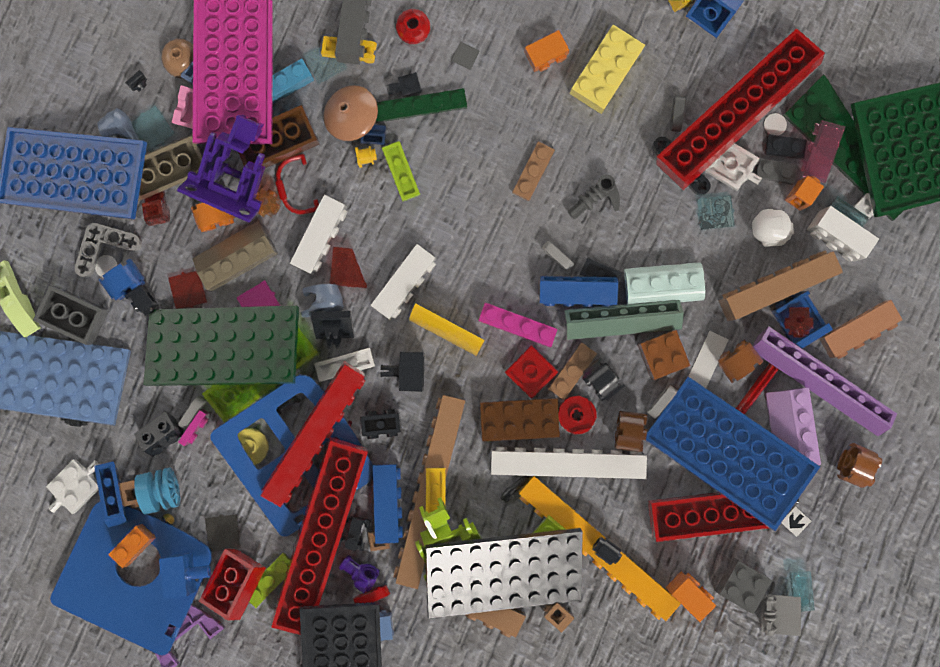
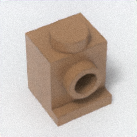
M135 479L119 483L124 506L131 505V508L139 507L136 496L133 494Z
M560 603L547 604L543 609L545 611L543 614L544 618L561 633L574 620L573 614ZM556 610L560 611L559 616H554L553 613Z

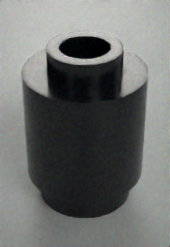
M599 537L592 547V550L595 551L594 554L609 565L612 563L616 564L622 557L621 549L607 538Z

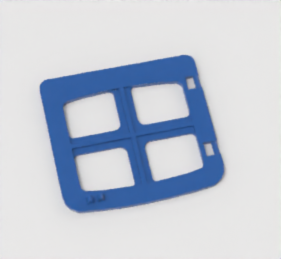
M297 375L295 384H282L214 429L210 435V439L277 532L284 537L300 529L303 520L297 523L295 518L302 513L305 515L308 504L293 512L284 503L280 508L260 495L262 488L295 438L277 412V407L298 393H303L316 406L324 393L316 381L307 375ZM344 417L339 423L335 422L332 427L334 431L330 437H337L342 441L362 446ZM262 418L284 446L285 451L261 469H257L239 440L238 433ZM325 438L322 444L327 443L329 439ZM368 455L356 490L365 486L373 477V464ZM314 463L308 471L305 470L303 472L313 488L319 472Z

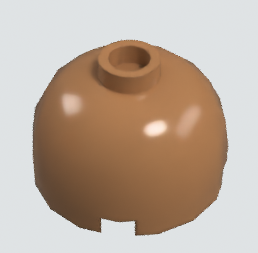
M174 39L164 46L161 60L164 68L170 75L182 78L180 75L193 61V43L185 39Z

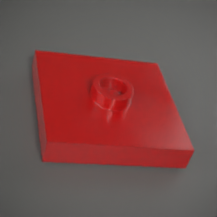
M531 345L504 373L532 399L558 371Z

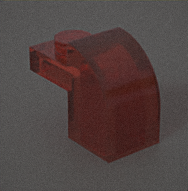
M165 191L145 198V203H141L144 221L148 226L170 222V210L167 208Z

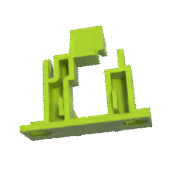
M441 497L438 498L439 506H437V510L428 513L423 506L419 507L428 529L420 533L424 546H422L419 540L415 541V544L425 563V545L444 543L459 535L462 541L482 539L474 522L469 523L467 518L463 519L464 527L460 524L458 528L451 531L447 521L450 519V516Z

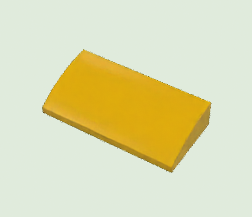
M416 303L412 309L409 321L477 356L485 340Z

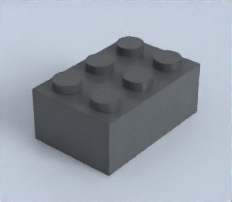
M49 285L33 321L85 345H92L109 310L57 286Z

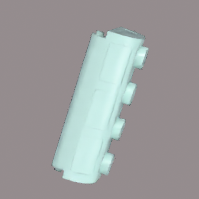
M700 262L624 269L627 304L669 300L691 302L703 301L705 299L704 271Z

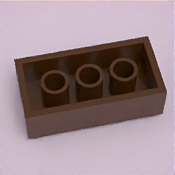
M300 105L272 118V144H250L243 153L238 152L245 166L249 161L255 163L258 155L262 153L265 155L262 166L268 168L318 146L320 143L305 109Z
M558 398L480 402L482 441L560 437Z

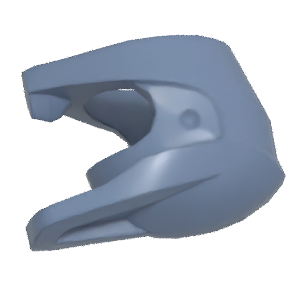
M116 108L108 112L97 123L102 137L117 138L119 134L123 139L139 140L130 118L121 109Z
M320 284L303 288L304 296L316 294V301L311 304L312 306L309 309L301 312L302 317H311L312 312L321 310L338 311L344 308L343 297L337 285Z

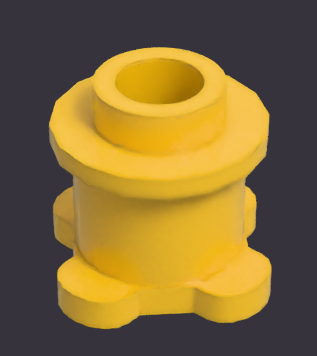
M371 146L365 149L355 147L359 168L362 167V164L372 163L373 165L374 160H377L376 150L372 149Z

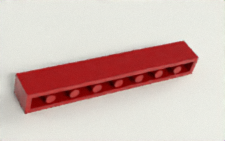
M345 361L342 363L262 488L261 497L280 508L283 503L287 504L293 494L291 493L294 486H299L303 479L301 475L312 466L314 455H319L324 446L322 444L324 439H329L334 431L333 425L336 421L338 423L341 421L345 414L343 412L346 405L350 406L355 398L353 394L357 389L360 390L366 380L362 371Z

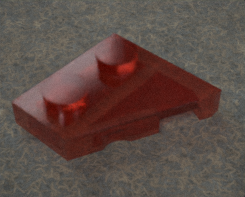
M333 247L330 284L366 289L367 284L353 249Z

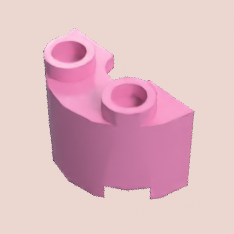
M181 85L178 94V105L174 110L171 123L193 129V89Z

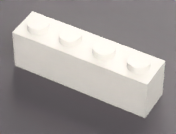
M326 195L323 196L290 264L312 275L314 272L319 271L322 265L320 260L323 255H327L331 247L329 242L331 238L336 237L339 231L337 226L340 220L344 221L348 211H346L347 207L345 204Z
M416 244L371 306L389 320L392 317L396 319L402 311L400 309L401 305L404 302L407 304L412 298L413 294L411 292L415 287L419 288L424 282L423 276L425 273H430L436 266L434 262L436 258Z

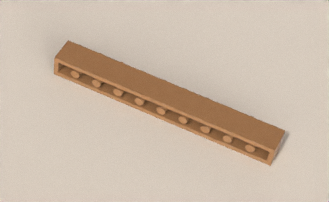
M447 395L438 398L436 409H439L437 417H433L431 428H434L433 436L429 435L426 446L430 448L428 454L423 456L422 465L425 468L424 472H420L417 484H420L419 492H414L412 502L416 504L414 510L409 512L407 521L411 522L409 529L405 528L403 540H406L405 548H400L398 559H401L400 567L396 566L393 576L397 578L395 584L414 589L419 588L425 562L416 547L415 541L419 540L422 546H424L420 533L428 529L419 507L423 506L426 511V468H446L447 476L465 404L463 399Z

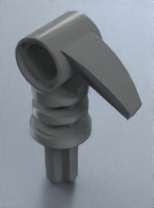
M611 175L601 176L596 186L590 187L591 191L586 190L585 196L582 194L578 196L579 201L568 210V214L571 218L576 219L586 209L591 211L593 209L592 204H597V200H602L605 196L610 198L614 211H618L620 197L615 185V179ZM601 181H609L610 188L604 189L601 186Z

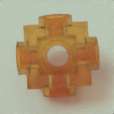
M261 189L260 192H257L255 199L262 202L258 212L259 215L262 217L268 215L272 218L273 215L277 214L281 207V201L277 198V193L270 189L267 191ZM265 199H267L268 203L266 205H262Z

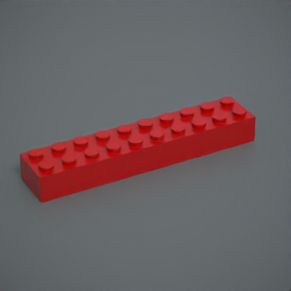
M796 28L657 156L656 165L682 190L687 188L822 63L825 52Z
M332 437L329 438L273 613L271 628L301 635L300 606H318L320 604L368 454L366 447Z

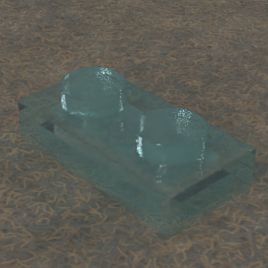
M838 196L829 205L861 227L868 222V216Z
M809 570L789 572L792 596L801 597V612L814 611L811 572Z

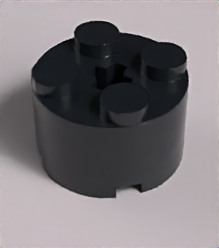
M599 357L583 371L584 376L582 379L589 387L591 385L595 387V394L601 401L605 399L609 401L625 387V384L618 383L620 378L606 362L602 365L601 361L603 359Z

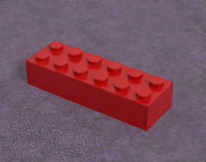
M719 492L648 501L652 539L655 542L769 528Z

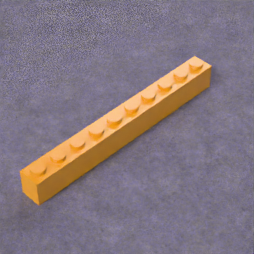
M531 476L518 491L521 495L519 499L527 506L529 504L534 506V512L539 517L543 518L549 515L565 529L581 528L583 531L582 554L584 556L589 554L593 558L592 562L599 569L604 567L608 571L607 575L614 582L618 579L623 584L621 588L629 595L634 593L637 596L635 600L643 607L649 606L652 609L650 613L658 620L662 618L667 621L681 605L666 589L622 551L620 552L622 554L620 560L616 564L612 563L611 565L595 555V551L592 550L594 543L599 537H606L536 476Z

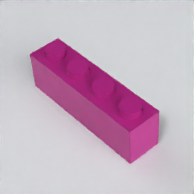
M488 303L484 304L478 322L549 348L552 347L558 330Z

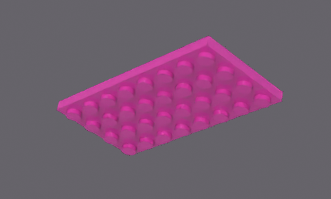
M194 0L193 143L206 144L211 132L216 133L217 137L222 132L230 134L236 116L243 114L249 120L264 124L260 136L255 142L251 141L250 144H272L273 0Z

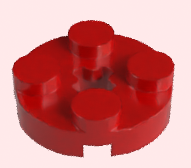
M571 396L565 399L559 406V423L567 432L573 434L586 433L596 421V408L587 398ZM576 409L578 412H582L580 420L572 418V414H574Z

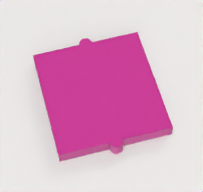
M265 280L236 297L241 307L280 306L275 297V292L271 291Z

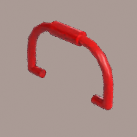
M304 154L295 155L283 160L278 166L275 182L280 201L283 202L289 211L299 215L316 212L319 206L318 199L313 200L315 207L305 210H298L289 205L284 184L281 180V171L286 164L301 159L302 165H306L307 162Z

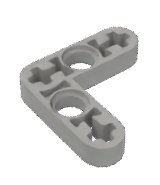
M98 223L88 225L75 264V272L81 277L93 275L103 243L135 252L142 246L141 238L135 234ZM97 228V230L100 231V234H96L94 237L92 230H96ZM117 232L119 239L117 242L112 243L109 236L111 233ZM124 238L128 240H133L134 238V241L137 243L131 247L130 244L123 242ZM89 239H94L98 242L96 244L94 242L89 241ZM89 245H93L95 252L89 256L86 254V248ZM83 257L92 259V262L83 260ZM85 265H86V267H88L89 270H88V271H85L84 274H83V270H81V266H85Z

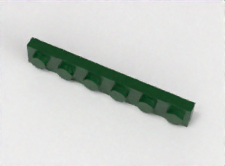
M465 89L377 102L378 115L375 123L467 109Z

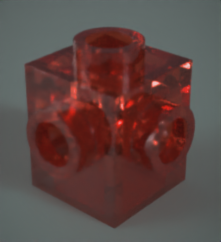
M789 307L788 317H785V329H788V335L802 338L809 334L810 329H813V317H810L809 307Z

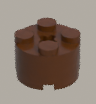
M619 411L617 431H615V449L635 452L643 451L644 441H646L647 429H644V425L647 423V414Z

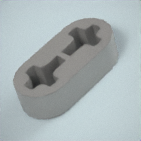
M547 241L541 247L566 272H569L574 266V263L551 242Z
M668 385L650 406L647 413L655 419L673 399L677 390L673 386Z
M198 395L181 418L178 426L186 430L198 411L205 407L207 400Z

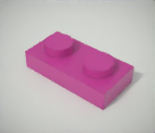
M204 409L199 410L178 443L183 446H187L189 443L192 445L198 437V434H196L200 427L203 428L208 422L207 416L209 412Z

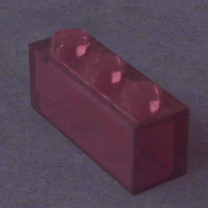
M821 120L820 124L816 123L813 134H815L814 141L809 142L806 153H809L807 161L803 160L800 171L803 172V177L814 176L820 182L826 183L845 126Z

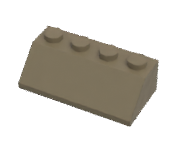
M193 133L145 154L138 201L183 183L190 171L198 174L204 152L200 144L193 143Z
M257 221L192 259L197 274L206 290L212 292L278 253L261 223Z

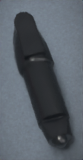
M522 476L502 493L501 500L506 503L514 497L515 492L526 483L529 476Z

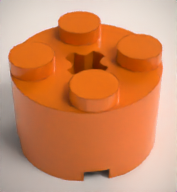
M203 202L191 207L197 228L201 232L217 229L216 225L218 224L219 226H227L234 223L233 219H235V216Z

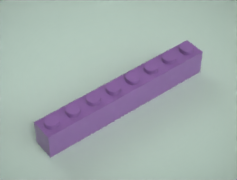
M769 326L757 336L753 347L763 359L804 387L809 388L810 391L876 436H880L892 428L897 413Z

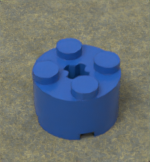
M132 259L126 260L127 264L124 266L120 263L106 272L103 278H99V282L112 300H122L129 293L130 289L133 290L145 284V277Z

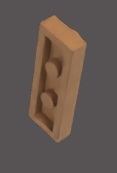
M539 141L537 142L512 192L513 194L530 201L555 151L554 149Z
M580 343L548 389L565 400L597 353L585 344Z

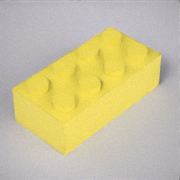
M612 25L575 82L570 95L602 114L641 54L645 44Z

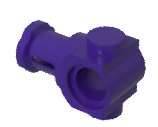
M350 555L343 560L339 567L340 570H344L352 576L351 579L354 581V587L362 593L372 590L380 572L371 564L359 565L352 560Z

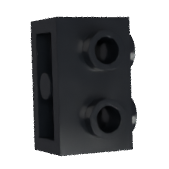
M395 409L384 410V414L378 415L376 411L365 412V416L360 417L362 436H367V439L379 438L381 434H386L387 437L398 436V433L402 432L400 412L396 413Z
M166 411L134 433L143 452L152 457L160 454L170 444L177 442L184 434L180 426H178L175 417Z

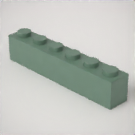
M680 300L565 310L567 340L679 330L682 329L684 313Z

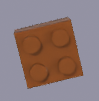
M672 330L637 344L651 380H656L691 366L677 330Z

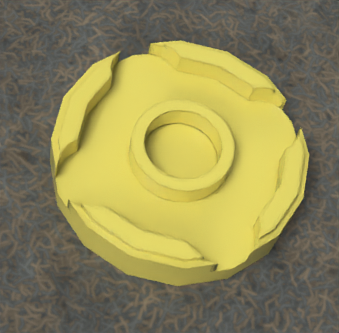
M245 428L240 431L238 438L254 465L262 462L269 450L266 436L260 430L254 428Z

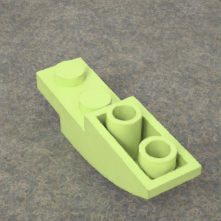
M3 260L0 262V305L21 335L28 337L41 327L39 323L33 321L35 312L28 296L22 294L10 263Z

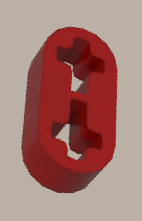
M386 584L357 595L353 600L354 603L375 602L390 595V591Z

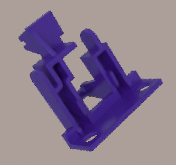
M242 114L236 116L230 134L222 132L217 137L216 133L211 132L207 139L198 174L190 171L187 179L178 187L177 191L250 223L259 212L262 203L255 198L265 167L262 166L265 155L260 153L255 163L249 161L244 166L242 172L229 167V164L223 162L230 156L231 149L243 153L249 147L251 141L255 142L262 133L261 129L264 124L249 120ZM225 173L240 179L237 191L217 184ZM186 187L194 188L196 191H189ZM240 211H246L249 215H244Z

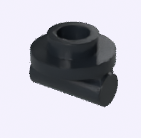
M138 70L125 84L132 91L137 90L140 92L147 86L145 83L147 78Z

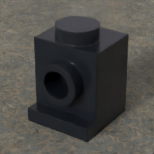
M140 285L125 295L126 299L133 301L131 302L132 307L145 316L155 310L154 307L158 305L146 286Z

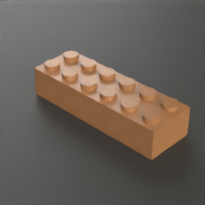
M826 250L809 256L810 260L806 258L793 263V268L788 266L775 271V276L772 273L757 279V284L754 281L739 287L741 290L739 292L736 289L723 294V299L718 301L727 321L737 320L843 273L834 251L829 253Z

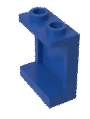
M800 291L791 295L792 299L787 302L785 299L775 304L776 308L771 311L788 340L801 349L833 330L829 323L825 324L808 296L810 294L809 291Z

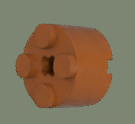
M744 339L736 345L732 352L729 350L724 352L720 359H718V365L730 382L734 383L735 379L738 381L755 370L753 365L756 363L761 365L764 360L752 344Z
M851 443L848 445L851 448L849 450L845 449L839 458L837 470H840V475L837 474L839 479L860 488L871 487L875 482L877 469L882 465V458L870 449Z

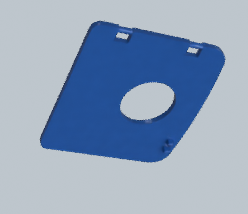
M100 501L95 504L51 594V603L161 656L166 655L170 652L176 640L177 634L184 623L204 578L196 581V592L186 597L163 599L160 572L147 585H131L122 579L117 570V563L108 554L135 526L143 524L156 537L151 544L156 547L161 558L168 555L192 552L194 567L210 566L212 551L208 545L190 534L130 506H124L128 523L107 527L104 522ZM170 624L175 626L172 636L166 634Z

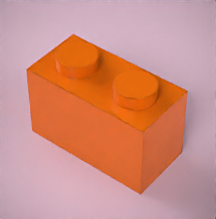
M558 30L526 46L524 53L533 71L539 70L542 72L548 69L551 63L555 61L560 63L567 59L569 48Z
M806 176L797 181L785 201L801 211L813 204L824 186L820 184V180L816 177Z
M143 524L137 525L108 555L121 568L127 567L156 537Z

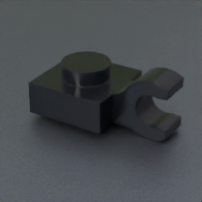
M416 72L398 77L399 83L387 85L389 95L402 92L403 97L422 92Z

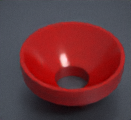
M417 9L404 11L397 19V34L402 41L408 44L423 42L430 33V21L427 15ZM412 18L418 21V26L414 29L407 26L408 20Z

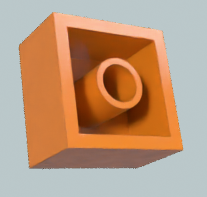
M681 571L665 588L701 622L716 607L712 602L714 597L703 587L699 589L700 583L689 573L685 575Z

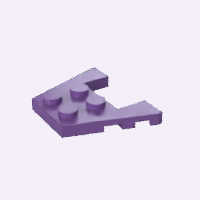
M192 604L177 634L176 640L196 624L202 628L209 639L222 631L225 626ZM170 624L166 634L172 636L175 626ZM171 651L163 656L156 654L161 667H176L179 664V661Z

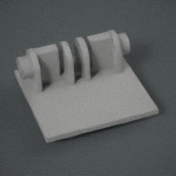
M765 594L761 600V632L766 633L767 636H774V634L801 636V597Z

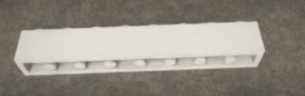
M496 447V450H491V475L646 479L647 455L642 454V452L630 451V454H622V450H611V453H603V450L592 449V453H584V449H572V452H565L563 448H553V452H546V448H534V451H526L525 447H515V451L507 450V447Z

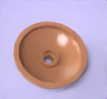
M355 85L347 86L335 92L328 100L324 109V124L328 132L339 140H357L366 135L374 126L378 115V106L376 99L367 89Z

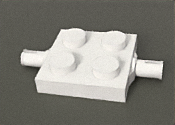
M735 143L705 170L706 173L736 191L748 179L757 185L762 180V177L753 173V168L758 163L759 157Z
M73 459L46 486L56 499L48 507L49 510L55 513L62 505L71 514H75L98 491L97 480L93 472L95 471L94 466L100 464L94 460L86 468L76 459Z

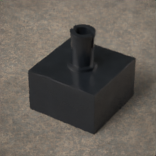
M400 352L398 366L381 365V370H389V372H380L381 377H398L399 391L423 392L425 353Z

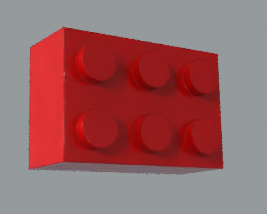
M224 549L199 602L227 621L240 620L266 567L238 549Z

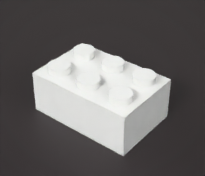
M832 206L820 210L807 228L813 238L823 240L827 243L826 246L829 249L842 253V257L849 262L867 258L879 238Z

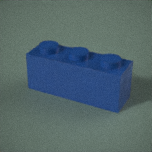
M114 461L94 466L104 522L107 527L128 523L119 485L118 470Z

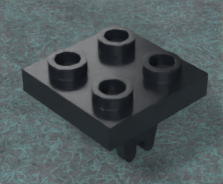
M321 310L311 313L316 339H326L328 349H331L333 344H335L336 349H339L342 338H354L351 311Z

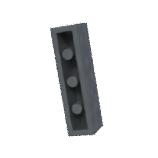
M343 0L335 51L337 62L360 65V58H364L365 46H362L363 40L367 39L365 23H369L370 12L367 11V8L371 6L372 0Z

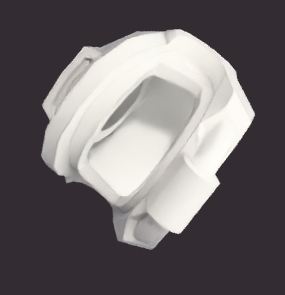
M762 210L752 222L754 237L761 241L765 247L782 246L794 234L793 223H791L789 216L782 210Z

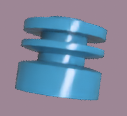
M171 467L164 468L163 471L161 469L156 470L155 477L151 472L136 475L134 482L135 494L142 513L158 512L161 506L166 510L170 506L174 508L180 505L179 483Z

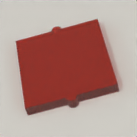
M197 271L182 272L181 275L168 278L176 309L194 308L196 305L207 303L203 283Z

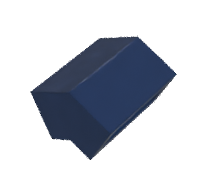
M374 125L366 135L361 137V143L385 145L386 126Z

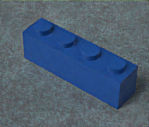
M540 276V303L545 306H554L555 304H563V306L567 307L574 306V304H582L584 307H592L594 304L601 305L602 307L617 305L618 279L616 277Z
M397 464L373 465L375 544L399 543L400 538H403V526H399V518H402V507H399L398 499H402V489L398 487V480H401V468H397Z

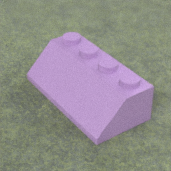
M802 387L765 393L771 433L816 464L821 465L809 388Z

